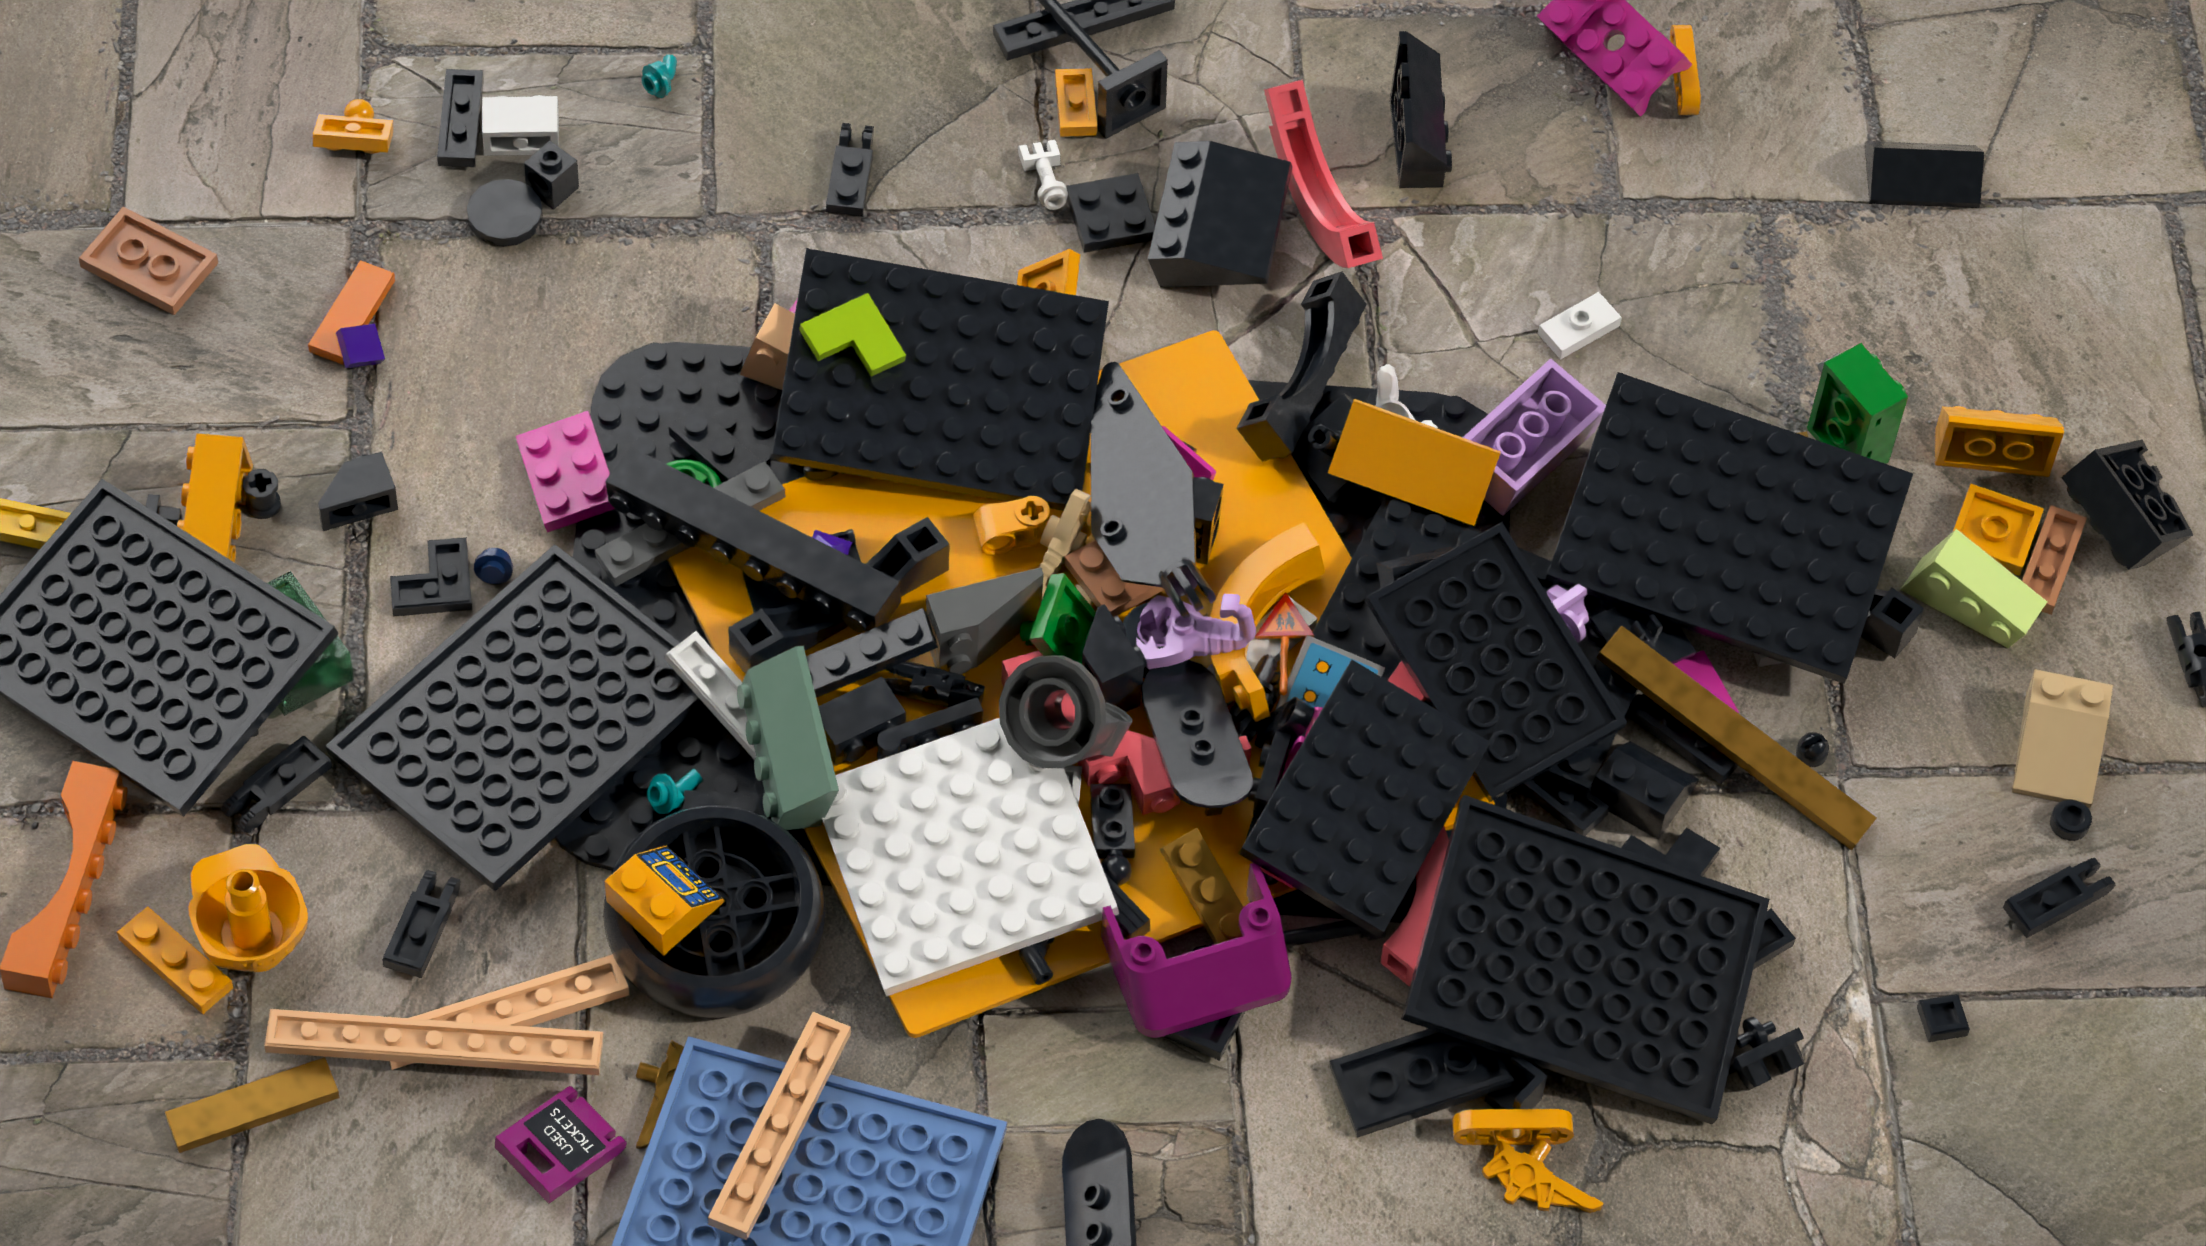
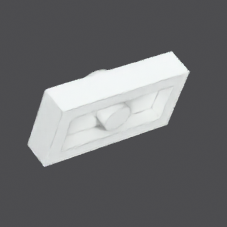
M1597 292L1540 324L1538 335L1561 360L1619 327L1622 317Z

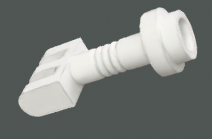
M1047 141L1048 152H1044L1041 142L1033 143L1034 154L1031 155L1027 145L1018 146V153L1024 171L1037 169L1042 183L1038 190L1040 203L1050 210L1063 207L1068 197L1067 188L1063 182L1056 181L1052 166L1060 165V152L1056 141Z

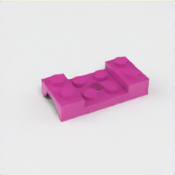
M1552 0L1537 15L1539 20L1640 117L1646 112L1650 96L1671 74L1688 70L1692 66L1688 58L1626 0ZM1618 34L1624 35L1625 42L1620 49L1615 51L1608 50V41L1611 37Z

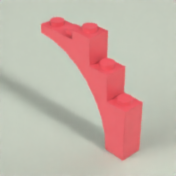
M1038 650L1003 660L1001 677L1003 687L1006 680L1020 664L1038 656H1043ZM1066 693L1061 703L1062 712L1069 722L1074 723L1075 706L1069 694ZM1128 730L1112 757L1096 755L1077 762L1079 766H1082V775L1088 787H1090V784H1112L1119 780L1120 777L1126 776L1128 783L1131 784V790L1142 815L1152 812L1165 813L1180 804V798L1171 787L1154 738ZM1240 736L1239 740L1250 767L1252 748L1247 736Z

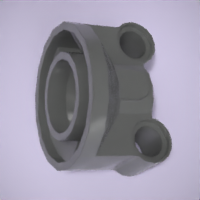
M1043 655L1020 664L1006 680L999 699L1000 725L1008 744L1023 760L1040 768H1066L1096 755L1112 757L1133 722L1132 718L1125 711L1112 704L1105 703L1098 681L1081 663L1065 656ZM1066 693L1069 694L1075 706L1074 723L1069 722L1062 712L1061 703Z

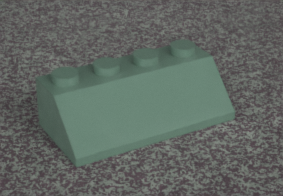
M797 646L748 669L742 684L737 688L739 707L745 709L748 720L746 722V738L749 745H754L756 753L754 761L755 775L758 781L763 782L765 790L763 796L765 815L771 817L772 821L785 830L821 826L823 823L822 818L826 817L839 792L804 646Z

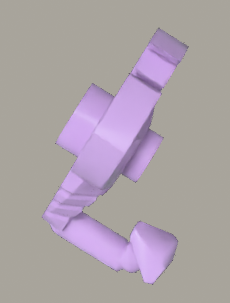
M1224 594L1221 602L1220 617L1227 618L1233 615L1234 618H1237V624L1231 621L1203 616L1199 611L1196 612L1192 605L1185 602L1183 604L1190 617L1183 618L1169 597L1157 595L1145 606L1140 620L1143 627L1155 619L1158 629L1163 620L1170 616L1166 622L1168 633L1164 637L1165 646L1161 649L1157 648L1153 636L1146 645L1136 637L1137 646L1144 654L1148 669L1175 665L1194 656L1217 655L1221 652L1227 653L1232 650H1239L1246 647L1256 634L1252 610L1244 604H1239L1240 596L1238 594Z

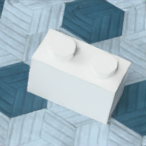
M557 96L483 97L482 137L484 156L533 155L548 141L553 142L559 147Z

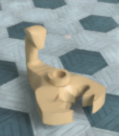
M1075 489L1072 492L1061 518L1052 515L1042 534L1040 544L1048 547V551L1043 557V562L1039 566L1044 573L1042 599L1050 576L1058 573L1064 564V556L1083 547L1087 539V534L1081 532L1089 515L1091 502L1088 500L1091 495L1081 490ZM1076 584L1075 587L1092 606V600L1083 588Z

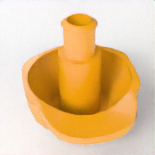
M244 844L203 858L193 866L191 872L193 897L188 906L189 917L203 952L214 965L238 971H269L277 966L299 944L308 926V912L302 893L291 873L279 868L266 849L257 844Z

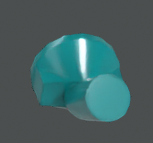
M668 54L664 56L662 62L656 61L643 67L641 81L649 94L655 95L657 98H664L671 91L670 81L675 76L677 58L674 55Z
M694 768L676 783L667 774H657L653 777L648 787V800L656 812L667 814L673 809L682 806L685 790L692 791L704 780Z

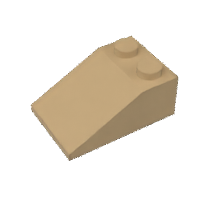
M2034 670L2025 697L2012 788L2013 793L2057 802L2077 800L2091 808L2109 719L2113 685Z

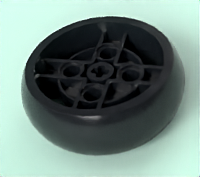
M708 805L684 809L670 814L647 827L624 850L611 875L635 854L667 845L677 856L685 854L683 861L697 875L705 870H712L717 873L712 878L702 879L724 899V903L717 908L719 909V915H709L669 950L674 957L686 965L705 970L706 976L682 972L656 958L646 949L654 946L607 903L605 894L603 919L607 941L617 964L628 980L640 992L658 1004L682 1014L703 1018H723L745 1014L771 1003L789 990L811 964L817 952L825 923V898L822 884L814 863L802 845L788 831L765 816L750 810L724 805ZM723 848L735 849L754 855L767 862L781 875L764 877L749 861L737 855L725 853ZM752 900H759L764 903L758 909H751L746 906ZM794 924L790 935L775 953L760 964L745 970L744 963L753 958L762 949L773 927ZM717 944H726L731 947L723 953L712 950Z

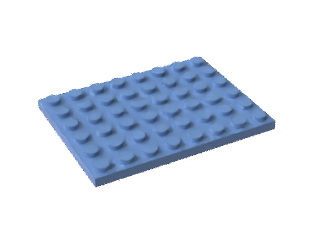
M688 1036L612 1246H969L1007 1130V1122L830 1074L748 1239L744 1240L708 1225V1216L770 1097L786 1062Z

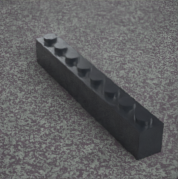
M630 447L605 481L608 502L617 511L624 514L631 513L643 519L651 528L658 531L663 529L675 535L686 546H696L710 553L718 562L722 564L730 563L742 569L750 578L756 581L764 580L776 586L782 594L789 598L797 597L811 604L819 613L823 615L831 614L845 621L854 631L862 633L887 623L901 603L900 581L633 447Z

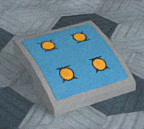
M1307 635L1289 675L1287 694L1285 696L1281 695L1275 709L1293 697H1298L1313 707L1323 708L1351 659L1379 676H1382L1385 667Z

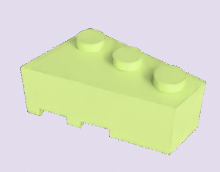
M1957 529L1921 558L1900 589L2007 648L2026 635L2047 603L2045 599Z

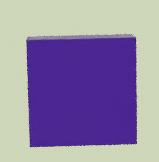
M375 324L344 327L336 332L345 368L381 364L385 360Z

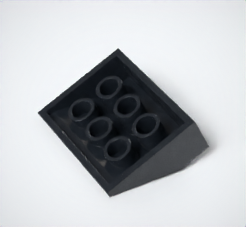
M1213 141L1175 142L1148 256V261L1159 286L1267 284L1293 167L1291 162Z

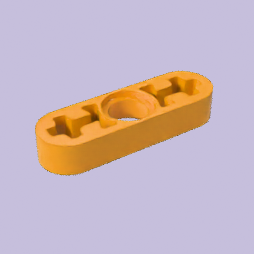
M1672 25L1670 29V42L1692 63L1688 70L1673 74L1678 114L1699 115L1701 94L1692 26Z
M1563 1109L1465 1110L1458 1112L1452 1118L1454 1140L1463 1145H1497L1498 1140L1504 1141L1509 1145H1534L1538 1139L1547 1142L1549 1145L1568 1142L1574 1137L1572 1114Z

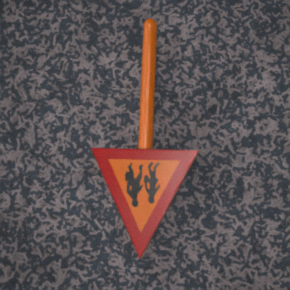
M1286 592L1255 635V639L1281 638L1280 694L1282 696H1285L1288 691L1289 638H1306L1307 635L1314 638L1313 632Z

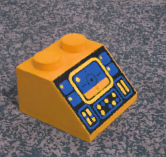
M667 845L635 854L604 881L607 903L663 956L724 903V899Z

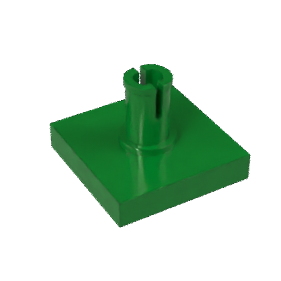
M1064 573L1052 574L1036 620L1022 622L1020 637L1022 641H1026L1025 644L1027 646L1035 645L1042 655L1065 656L1082 664V653L1096 611Z

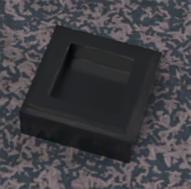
M1958 994L1919 1000L1917 1009L1928 1043L1968 1036L1970 1028Z

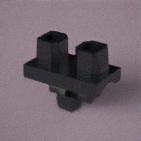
M1755 1017L1745 1019L1742 1022L1744 1033L1737 1036L1736 1044L1739 1048L1750 1045L1753 1049L1731 1060L1728 1075L1737 1071L1741 1081L1749 1091L1772 1080L1762 1060L1772 1055L1781 1075L1805 1064L1797 1042L1804 1039L1800 1028L1798 1027L1768 1041L1767 1036L1776 1032V1027L1772 1021L1761 1024Z

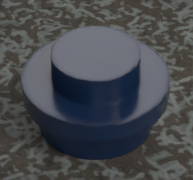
M487 548L476 557L474 572L480 580L486 583L502 584L511 578L513 563L506 551L500 548Z

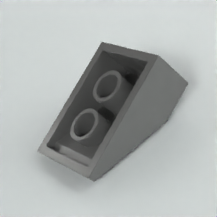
M1042 568L926 595V613L938 648L930 651L935 667L947 672L966 673L970 669L978 667L1020 634L1022 622L1027 620L1035 621L1042 602L1044 575Z

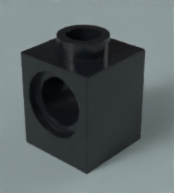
M548 141L524 162L526 185L532 187L540 197V200L553 210L579 188L577 160L551 141Z

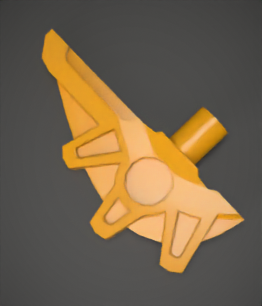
M1540 1139L1535 1142L1528 1154L1515 1151L1511 1145L1498 1140L1493 1159L1482 1168L1483 1176L1486 1179L1497 1177L1500 1183L1507 1189L1503 1200L1508 1204L1513 1205L1521 1197L1537 1202L1538 1210L1549 1211L1550 1205L1575 1207L1588 1213L1601 1210L1604 1204L1597 1198L1589 1196L1553 1175V1172L1545 1167L1543 1161L1550 1152L1551 1146Z

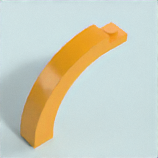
M1305 522L1277 535L1249 555L1229 576L1213 604L1210 617L1237 624V618H1234L1233 615L1221 618L1220 608L1224 594H1238L1240 596L1239 604H1244L1252 610L1256 627L1266 612L1282 598L1285 592L1289 593L1301 584L1325 574L1320 546ZM1249 643L1246 647L1239 650L1210 655L1215 676L1222 690L1225 702L1229 703L1236 700L1241 710L1245 708L1249 710L1255 722L1269 717L1270 713L1264 687L1247 661Z

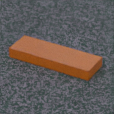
M360 260L309 342V352L344 365L336 332L344 327L369 324L394 284L395 274Z

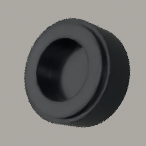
M2063 800L2054 807L2050 817L2052 831L2058 837L2068 841L2082 839L2088 833L2092 823L2090 810L2086 805L2077 800Z

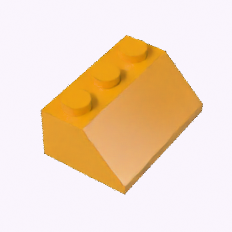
M1942 406L1935 429V465L2049 477L2064 435V427L2057 418L2043 417L2038 414L2023 415L2005 413L1999 410L1984 411L1966 409L1961 406Z

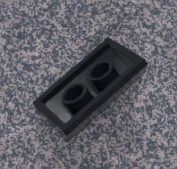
M1865 142L1869 204L1980 207L1984 151L1976 145Z

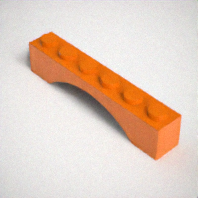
M72 761L61 792L65 816L73 830V851L69 868L59 890L47 906L29 923L11 934L0 965V975L4 989L53 998L57 984L62 985L64 983L68 970L66 958L69 949L76 948L80 936V926L78 923L81 914H87L91 906L92 891L90 888L94 879H99L104 866V856L102 854L105 845L112 844L116 831L114 819L117 810L122 811L127 801L128 789L123 786L121 774L118 770Z

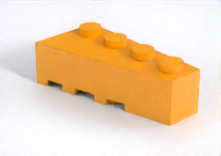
M196 433L195 446L188 447L186 458L187 470H191L190 482L183 484L181 493V504L186 507L184 520H178L177 527L235 563L236 547L230 544L231 539L238 540L240 538L242 527L241 510L237 507L238 505H246L247 495L243 490V480L252 471L253 463L243 437Z

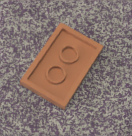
M123 206L79 257V263L81 268L175 315L217 266L218 258L214 252Z

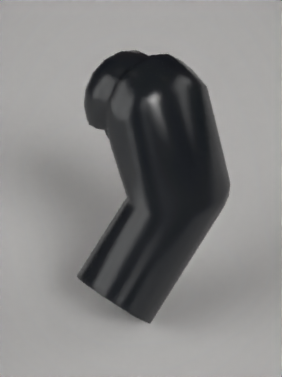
M1055 937L1019 949V956L1037 985L1044 984L1053 977V972L1044 957Z

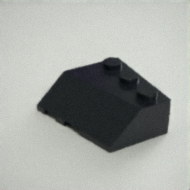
M1399 31L1389 100L1399 188H1440L1444 185L1445 173L1452 171L1451 150H1446L1445 144L1448 143L1449 128L1448 122L1444 121L1445 94L1442 92L1440 54L1409 32Z
M2142 439L2095 449L2061 477L2067 485L2069 496L2077 504H2080L2089 515V522L2092 528L2098 534L2105 537L2112 547L2113 557L2119 564L2126 566L2128 570L2147 565L2194 535L2175 499L2168 493L2162 492L2159 480L2163 477L2157 466L2152 465L2150 467L2147 464L2143 454L2148 449Z

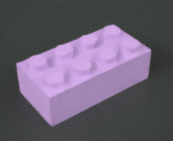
M1549 359L1462 437L1501 451L1484 500L1502 516L1595 433L1606 406L1552 359Z

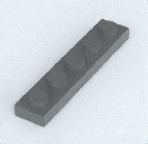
M765 461L714 487L758 511L786 497L785 488ZM645 523L596 549L595 553L597 560L615 586H618L690 547L679 541L675 535L663 529L660 531L655 530Z

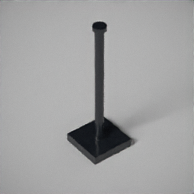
M1038 0L1106 76L1098 81L1097 130L1105 139L1166 108L1168 59L1160 50L1120 70L1057 0Z

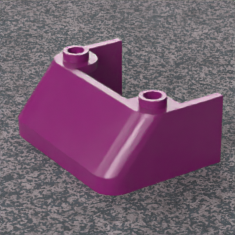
M1251 863L1249 868L1246 895L1250 903L1241 910L1239 915V928L1243 936L1169 959L1166 958L1159 942L1151 937L1137 936L1124 940L1111 905L1103 907L1101 938L1135 1027L1141 1034L1151 1038L1162 1037L1280 1001L1289 993L1292 975L1281 919L1260 866Z

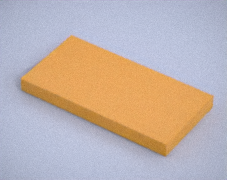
M1354 399L1328 473L1474 526L1501 451Z

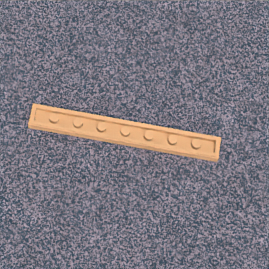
M270 1009L264 1046L266 1053L599 1075L604 1038L603 1032Z

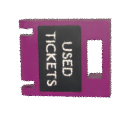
M572 1086L565 1088L495 1137V1149L548 1204L621 1154L627 1145V1142L621 1136L614 1138L616 1135L615 1129L583 1097L576 1099L578 1092ZM528 1142L553 1168L542 1174L524 1156L527 1153Z

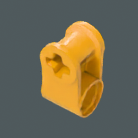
M1028 496L1004 503L987 504L977 509L973 519L983 552L987 555H1001L1008 551L1042 545L1040 541L1050 517V507L1044 499L1037 496ZM1028 507L1032 508V515H1028ZM1035 528H1037V536H1034Z

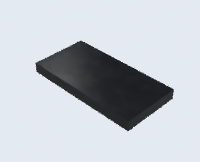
M1431 1029L1416 1032L1329 1061L1330 1069L1357 1138L1514 1086L1512 1075L1502 1053Z

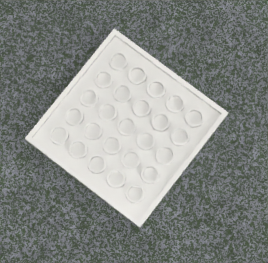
M1000 718L835 775L839 792L826 817L822 818L886 997L1101 921L1103 907L1111 905L1114 915L1119 914L1116 901L1064 768H1040L1023 760L1008 744L1000 725Z

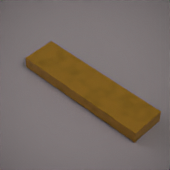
M323 1057L166 1111L165 1115L178 1152L182 1153L340 1097L327 1060Z

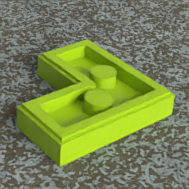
M868 293L800 324L799 330L818 361L853 346L871 377L905 361V352Z

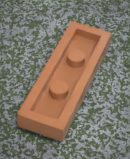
M2050 505L2022 580L2023 583L2047 601L2042 612L2052 615L2087 520V517Z

